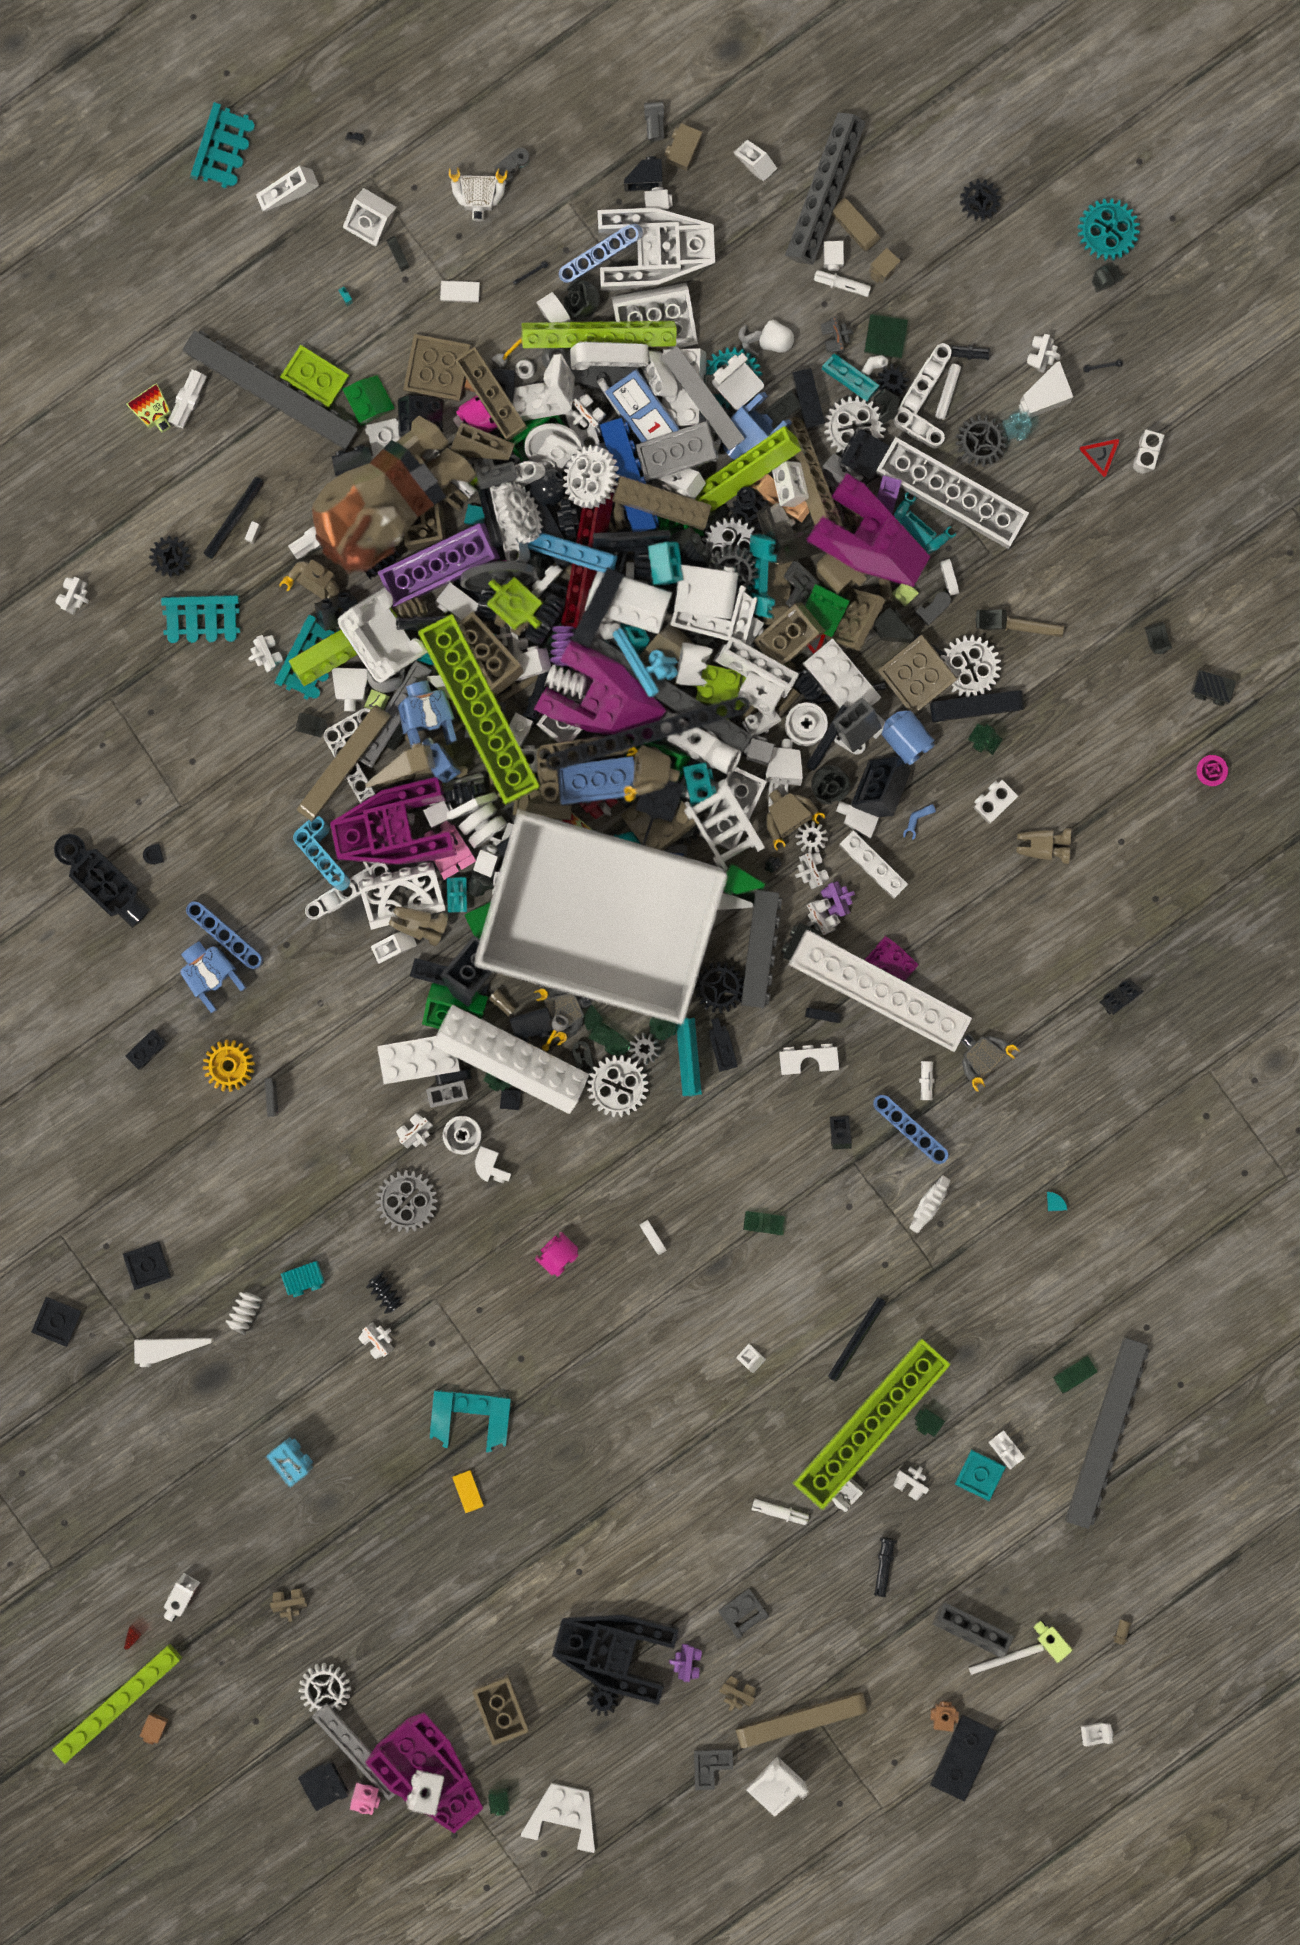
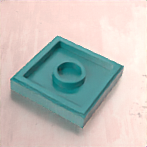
M971 1449L954 1484L990 1501L1006 1466Z

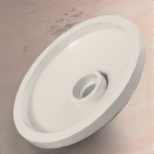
M559 424L540 425L534 428L525 440V452L529 460L532 459L531 457L534 453H537L546 441V437L551 433L577 445L578 450L582 451V442L579 436L570 428ZM566 463L565 466L563 467L564 469H568V468H569V466L567 465V463Z

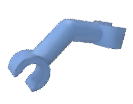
M933 804L911 814L908 827L903 833L904 838L906 833L911 831L913 832L912 840L915 839L917 820L936 812Z

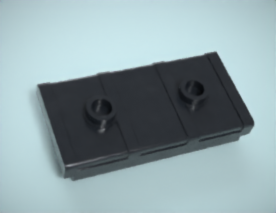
M962 1714L930 1786L965 1802L997 1730Z

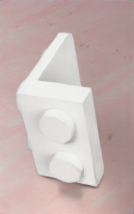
M743 353L739 357L734 355L727 362L729 365L725 369L722 367L713 374L715 378L712 381L714 387L735 410H739L741 406H744L764 388L763 382L746 365L747 357Z

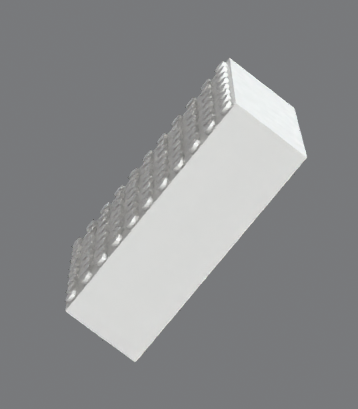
M518 809L475 955L476 965L682 1024L724 886L726 873L721 867Z

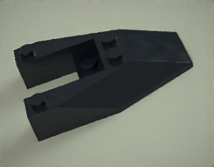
M624 1614L562 1618L552 1656L602 1690L659 1705L664 1683L627 1672L636 1639L674 1649L679 1627Z

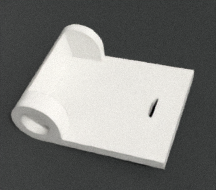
M681 565L683 581L678 582L674 611L732 619L739 572H735L736 568L724 567V570H714Z

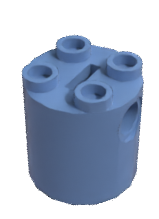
M912 711L896 712L885 721L881 735L905 764L912 765L920 758L919 753L922 751L927 753L935 746L933 743L935 740L928 734Z

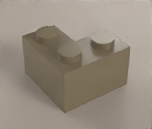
M439 503L420 515L421 524L410 526L404 533L405 546L410 551L427 549L447 539L443 508Z

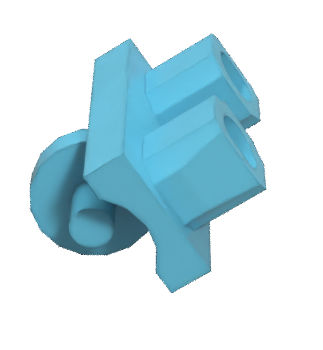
M654 650L650 653L649 662L652 666L646 668L649 674H655L659 680L664 678L672 680L678 675V671L674 666L678 663L676 658L665 657L664 653L660 650Z

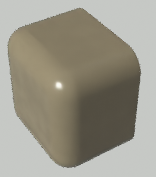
M828 553L817 563V577L832 593L840 597L853 585L857 584L860 586L867 580L865 577L866 573L852 569Z

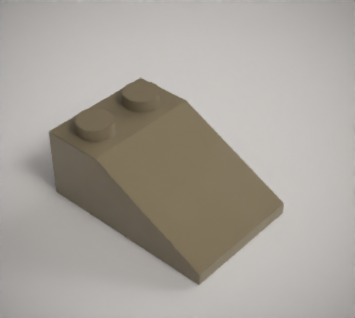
M799 602L788 609L761 633L754 642L766 656L782 665H786L826 631L805 605Z

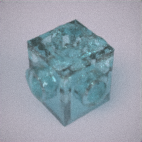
M1020 412L1010 415L1008 420L1002 422L1008 441L1016 439L1018 442L1027 439V435L1031 433L1030 429L1033 428L1030 417L1026 418L1025 414L1020 415ZM1016 424L1021 426L1020 430L1015 428Z

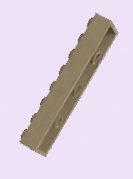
M475 347L455 360L507 441L528 428Z
M623 476L618 478V485H616L612 499L613 502L693 528L705 529L711 505Z
M790 530L786 534L773 533L771 531V539L775 540V544H772L774 551L770 554L776 555V561H769L767 595L775 600V606H772V610L769 611L773 614V618L763 617V625H772L788 610L789 606L785 603L790 597L791 583L783 576L793 562L796 531Z

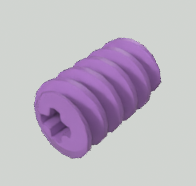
M556 626L552 628V631L557 634L552 635V639L556 640V642L551 643V646L556 649L551 650V654L556 657L550 658V661L555 663L554 665L571 667L560 661L571 641L570 637L574 635V632L571 631L574 627Z

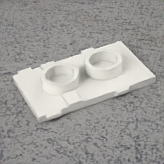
M396 418L369 424L365 428L366 434L369 435L373 452L372 460L391 440L396 442L401 438L398 435V421Z
M551 433L546 437V441L537 453L533 454L530 461L541 463L545 468L550 467L561 473L571 456L577 453L578 446Z

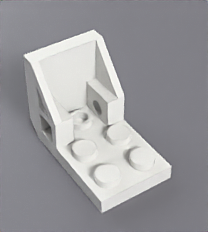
M556 354L552 357L544 372L545 382L515 387L513 406L523 421L567 414L572 408L575 376L562 354Z
M778 1756L746 1788L773 1816H776L787 1807L798 1795L803 1798L808 1793L806 1782Z

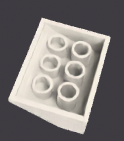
M687 283L611 297L616 322L675 321L677 328L676 346L679 348L698 344Z

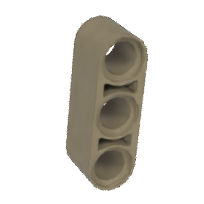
M843 198L835 205L832 216L865 252L881 239L878 233L846 198Z

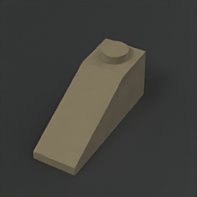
M461 422L451 450L466 457L509 460L515 444Z

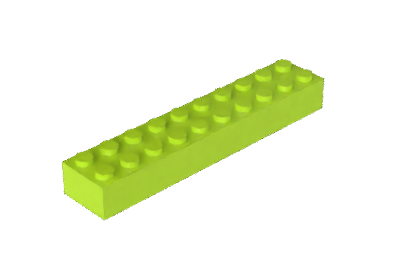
M453 615L418 631L505 805L540 789Z
M919 1339L792 1484L823 1510L951 1364L923 1339Z

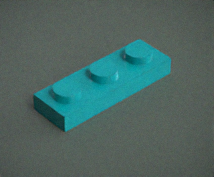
M833 354L822 366L824 372L867 402L879 390V384L836 354Z

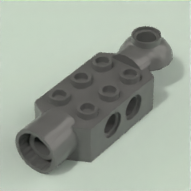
M544 348L542 352V362L546 368L552 359L553 353L560 352L563 355L564 360L575 376L574 385H580L581 387L604 393L597 383L599 379L604 378L608 386L611 387L637 369L650 387L640 367L590 366L585 370H572L571 348Z

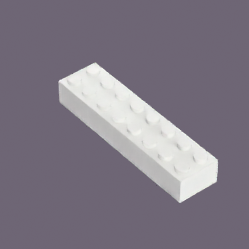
M895 437L875 473L882 478L883 475L901 479L900 488L1007 549L1011 546L1029 512Z
M454 1005L451 1006L432 1044L568 1114L571 1113L577 1104L589 1076L588 1073Z

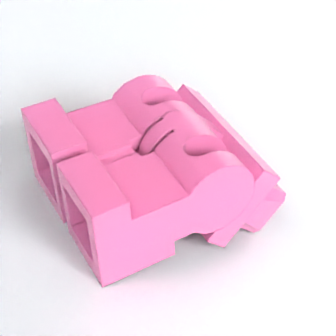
M448 821L441 824L440 828L442 831L438 834L445 832L452 834L457 855L434 860L444 880L459 872L457 864L462 870L476 862L475 857L458 830ZM428 831L424 834V837L433 836L435 833L434 831Z

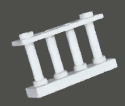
M724 779L718 783L720 787L717 790L718 793L694 807H691L689 802L686 801L687 809L684 811L690 820L694 819L715 854L713 859L717 866H722L726 871L728 868L725 861L749 847H756L758 851L765 847ZM721 799L728 800L730 805L727 806V809L701 824L696 815L697 813ZM730 815H737L739 821L735 826L710 839L706 832L708 828ZM746 830L749 835L746 841L722 855L719 854L715 847L716 845L736 833Z

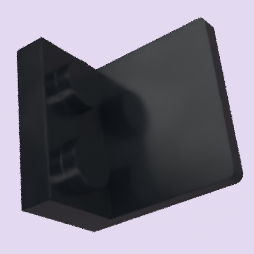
M413 395L398 398L399 437H403L411 431L412 421L418 416L435 424L443 434V406L441 398Z
M857 427L838 461L865 477L872 479L890 446Z
M332 1759L298 1777L315 1811L324 1808L338 1799L343 1800L350 1794Z

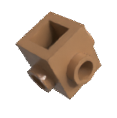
M940 1701V1704L935 1703V1708H931L930 1720H933V1728L935 1730L953 1732L954 1723H958L959 1711H956L955 1706L951 1702Z

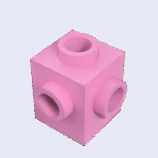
M356 1783L350 1810L372 1815L374 1808H378L381 1797L377 1796L379 1788Z

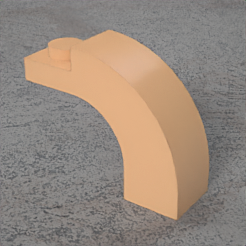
M766 474L749 486L772 506L775 503H779L774 479L769 474ZM806 501L796 507L782 506L788 517L796 519L801 523L810 512Z

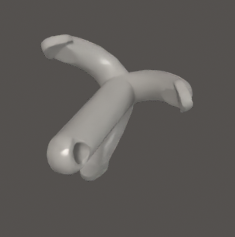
M744 325L738 334L743 349L752 356H758L759 353L751 349L749 344L759 341L762 332L755 331L745 336L748 326Z

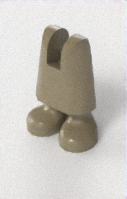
M1071 828L1064 829L1060 835H1054V830L1030 831L1017 834V840L1031 841V847H1016V853L1051 861L1052 856H1056L1061 859L1063 864H1069L1070 847L1055 848L1053 844L1070 846Z
M396 906L394 914L398 917H391L389 925L418 940L426 938L430 945L437 946L441 940V933L445 931L448 914L442 912L436 919H432L430 912Z

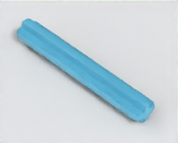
M623 629L615 630L613 637L648 696H655L659 690Z

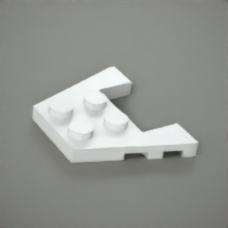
M551 1783L521 1832V1837L538 1840L542 1821L581 1829L577 1849L594 1853L595 1846L589 1791Z

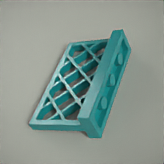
M685 1018L682 1024L676 1023L682 1095H702L695 1018Z

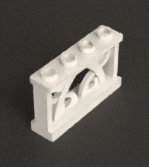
M424 862L412 868L404 867L397 872H385L380 876L366 877L359 881V889L371 930L387 926L391 917H398L394 914V909L389 910L391 905L386 904L421 910L431 914L446 911L433 862ZM428 875L431 881L428 886L422 888L425 884V879L419 881L418 877ZM398 885L415 891L409 897L406 906H402L396 900L388 899ZM434 887L437 898L432 899L427 891ZM379 888V892H373V894L381 898L372 899L369 897L368 891ZM420 895L417 900L421 902L413 903V900ZM370 903L379 904L378 913L372 914Z

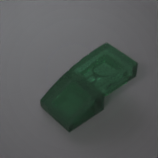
M600 1021L595 1024L589 1033V1039L605 1046L606 1052L618 1058L620 1055L624 1056L631 1047L630 1042L622 1035Z
M746 1211L743 1230L784 1235L786 1216Z
M1085 1356L1072 1366L1059 1372L1053 1379L1063 1394L1096 1374L1097 1370L1089 1357Z

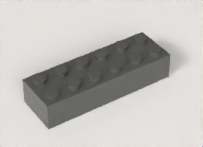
M755 891L741 1006L764 1008L765 1005H769L770 993L766 992L767 986H771L772 974H769V968L774 966L775 955H771L772 948H775L777 943L774 929H778L780 917L776 916L777 910L781 909L782 898L779 897V893Z

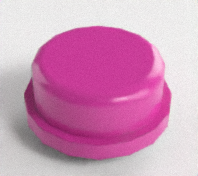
M1208 755L1199 761L1196 767V774L1204 785L1217 786L1226 779L1228 766L1221 757Z

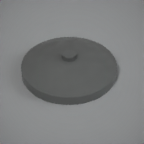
M495 561L464 571L460 575V580L463 588L481 592L485 588H492L488 585L492 579H495L503 586L515 577L522 585L527 587L535 583L538 576L537 569L534 566L518 562Z

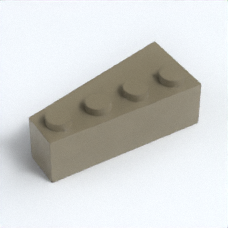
M473 611L458 623L494 697L524 674L519 662Z

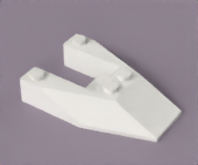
M658 208L598 210L599 234L616 233L630 224H638L643 230L642 237L637 241L638 266L600 267L601 291L659 285L715 263L714 225ZM633 228L629 229V233L635 232Z

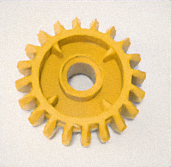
M225 1040V1046L221 1042H217L218 1049L215 1046H211V1049L214 1051L213 1054L208 1051L206 1052V1055L210 1056V1060L203 1059V1062L209 1063V1066H203V1070L209 1069V1073H206L205 1077L212 1076L208 1082L211 1084L216 1081L214 1088H218L222 1084V1091H225L228 1086L229 1091L232 1092L233 1085L239 1090L241 1089L240 1082L246 1086L247 1083L244 1079H252L247 1074L248 1072L254 1073L255 1070L249 1069V1065H255V1062H249L248 1060L253 1058L252 1054L246 1056L249 1048L241 1050L243 1043L236 1047V1041L233 1040L231 1046H229V1040ZM227 1060H231L234 1064V1068L231 1071H226L224 1068V1063Z

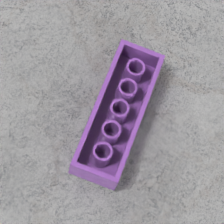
M479 523L378 571L384 587L393 597V607H396L405 601L421 597L459 579L460 575L470 568L495 562L500 559L496 548L492 547L486 525Z

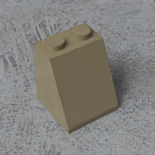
M670 624L653 639L639 658L644 666L651 667L652 665L649 662L650 653L654 650H660L664 653L665 657L676 658L679 662L683 642L694 643L677 627ZM676 676L672 680H668L674 685H678L676 683Z

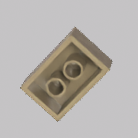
M509 1674L473 1688L472 1693L492 1746L529 1732L530 1728Z

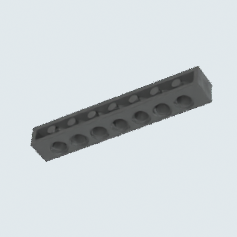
M838 112L785 254L797 263L814 264L866 123L854 114Z

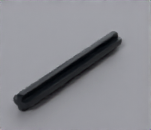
M256 476L205 549V556L210 559L215 556L264 484L261 478Z
M876 1298L828 1375L831 1380L838 1381L886 1304V1301L882 1298Z

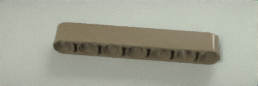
M792 417L790 419L792 424L787 429L797 437L802 451L791 457L790 460L791 462H801L809 495L806 503L813 522L816 525L820 518L824 516L842 527L841 519L805 424L800 418Z
M374 705L296 811L311 822L315 820L391 718L389 713L378 705Z
M858 1692L736 1728L735 1731L740 1748H747L868 1712L863 1692Z

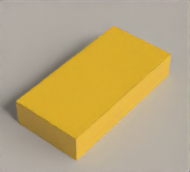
M471 1470L452 1477L465 1513L484 1507Z

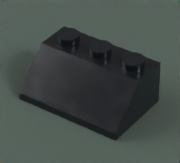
M901 757L868 760L851 803L853 808L878 818L894 816L911 772Z
M475 936L470 939L441 974V978L453 997L468 1007L498 972L476 965L475 955L480 939Z

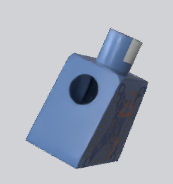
M427 738L422 742L423 745H430L436 766V768L431 770L439 780L446 784L461 773L441 745L438 743L434 744L431 738Z

